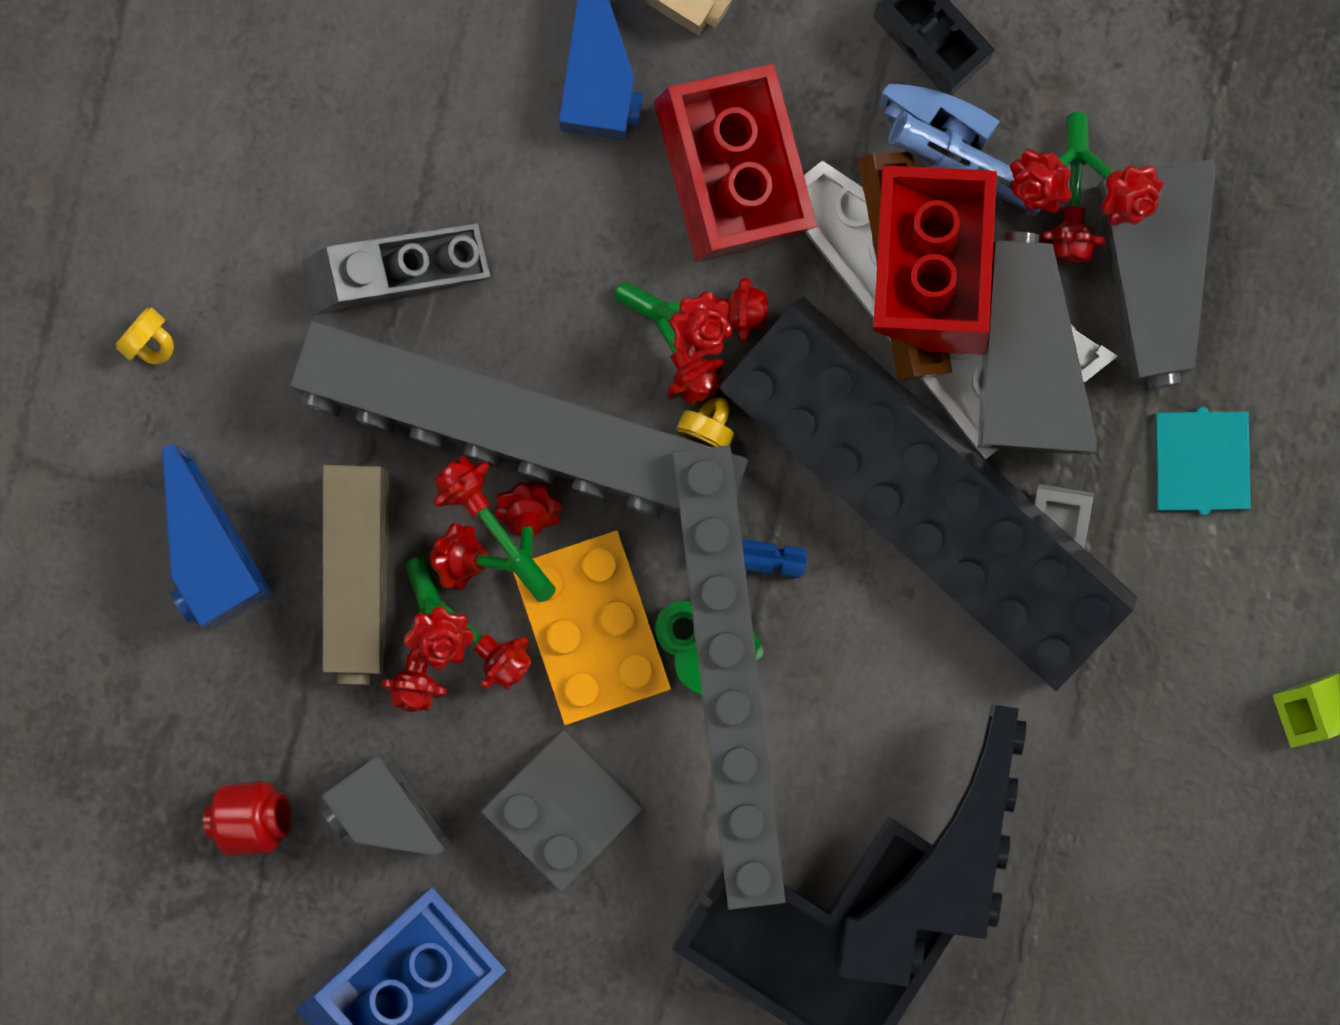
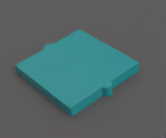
M1200 407L1196 412L1155 413L1157 511L1197 510L1199 515L1204 516L1209 514L1210 510L1251 509L1249 412H1208L1206 407Z

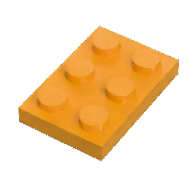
M618 530L533 558L535 563L556 587L554 595L545 602H538L515 572H513L564 725L671 690Z

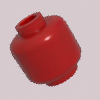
M265 781L223 785L215 792L211 805L206 806L204 809V831L209 839H214L218 849L227 856L239 857L272 853L279 847L282 839L289 835L291 829V810L288 799L284 794L278 793L271 783Z

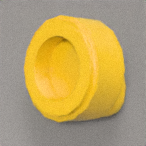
M147 307L117 341L115 349L129 361L137 355L146 363L160 365L171 358L174 351V343L170 334L161 327L166 319L152 307L150 309ZM151 337L160 344L158 351H153L146 345Z
M714 397L704 403L698 413L685 410L676 427L678 435L684 439L709 447L730 445L735 434L725 426L730 411L728 401L721 397Z

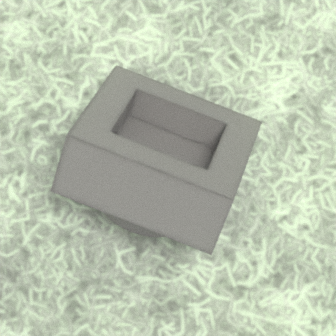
M1038 484L1035 505L1085 549L1094 493Z

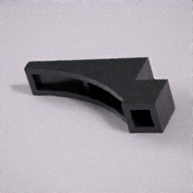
M990 705L983 743L970 781L951 818L939 836L908 874L877 902L858 916L845 915L837 966L839 977L909 987L910 974H921L924 959L925 940L916 939L917 929L986 939L988 926H998L1002 893L993 892L996 869H1006L1010 849V836L1001 834L1004 811L1014 812L1018 793V778L1009 777L1012 754L1022 755L1026 737V721L1017 720L1019 708Z

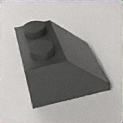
M563 730L481 812L562 892L643 808Z
M388 753L377 755L322 795L328 804V807L322 810V814L341 839L350 835L355 843L436 856L452 844Z

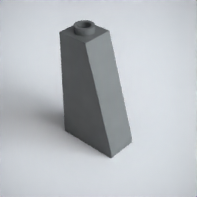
M1214 159L1156 169V177L1161 178L1164 182V186L1159 192L1158 209L1152 216L1144 218L1137 225L1127 222L1117 226L1112 225L1108 220L1109 215L1105 214L1101 209V205L1108 192L1105 185L1106 180L1103 178L1096 186L1132 382L1147 380L1149 389L1181 384V374L1195 368L1216 171Z
M1006 232L1005 240H995L993 243L989 337L987 353L983 355L977 448L1091 455L1096 452L1097 438L1053 244L1039 243V234Z

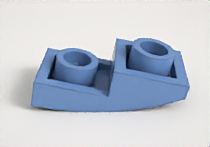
M888 84L882 92L878 103L886 109L883 116L891 124H894L898 116L904 111L929 125H932L937 118L944 123L941 128L943 132L951 129L961 134L962 142L968 145L973 143L981 150L1000 122L985 111L964 100L943 92L912 85Z

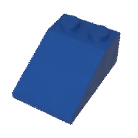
M171 443L162 449L171 578L178 590L171 593V596L188 623L194 621L196 624L199 623L201 627L217 628L269 597L273 592L189 451Z
M431 887L336 970L295 1010L309 1025H450L507 970L437 891Z

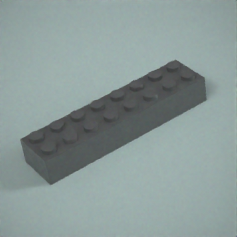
M314 321L310 322L290 387L303 395L300 403L307 405V408L335 417H339L341 408L357 412L355 420L359 421L363 426L392 434L394 426L398 425L410 429L409 437L417 443L442 451L446 450L448 442L464 446L463 454L473 461L479 463L487 461L490 466L499 468L501 459L519 464L518 472L524 477L552 485L556 475L574 481L572 489H574L573 492L604 502L608 492L628 498L627 509L658 519L662 509L680 515L673 451L709 447ZM731 454L737 497L748 459Z

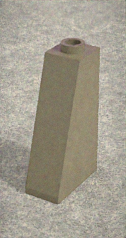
M323 465V672H337L336 684L370 685L371 673L384 674L390 473L378 466Z

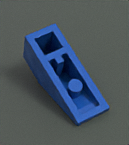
M577 0L559 117L560 129L562 131L627 140L628 126L639 127L644 93L634 92V75L610 1Z

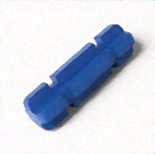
M742 539L746 571L772 574L773 570L781 571V576L800 578L804 575L807 562V551L804 548L785 545L784 549H778L776 544Z

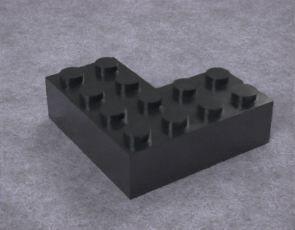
M888 816L828 911L784 882L786 903L728 910L722 866L706 891V897L713 901L711 906L707 907L701 902L698 903L673 942L672 950L787 1025H897L954 934L917 929L916 939L925 940L924 959L921 974H910L909 987L839 977L837 966L845 915L858 916L871 907L898 884L932 846L931 843Z

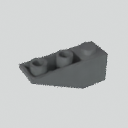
M478 223L327 246L302 261L314 315L371 306L490 277Z

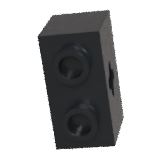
M881 0L876 6L873 18L938 89L952 96L990 61L995 51L950 0Z

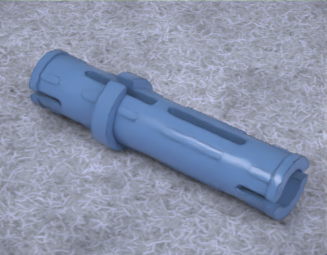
M905 111L895 120L889 133V144L895 147L898 146L929 162V168L977 170L978 167H982L986 170L997 171V176L1009 181L1010 185L1006 186L996 181V197L1025 210L1031 216L1036 215L1041 210L1027 209L1023 201L1012 193L1011 186L1014 178L1010 165L962 142L961 134L951 129L943 132L912 117L911 114ZM932 142L960 156L961 160L957 161L927 146V143Z

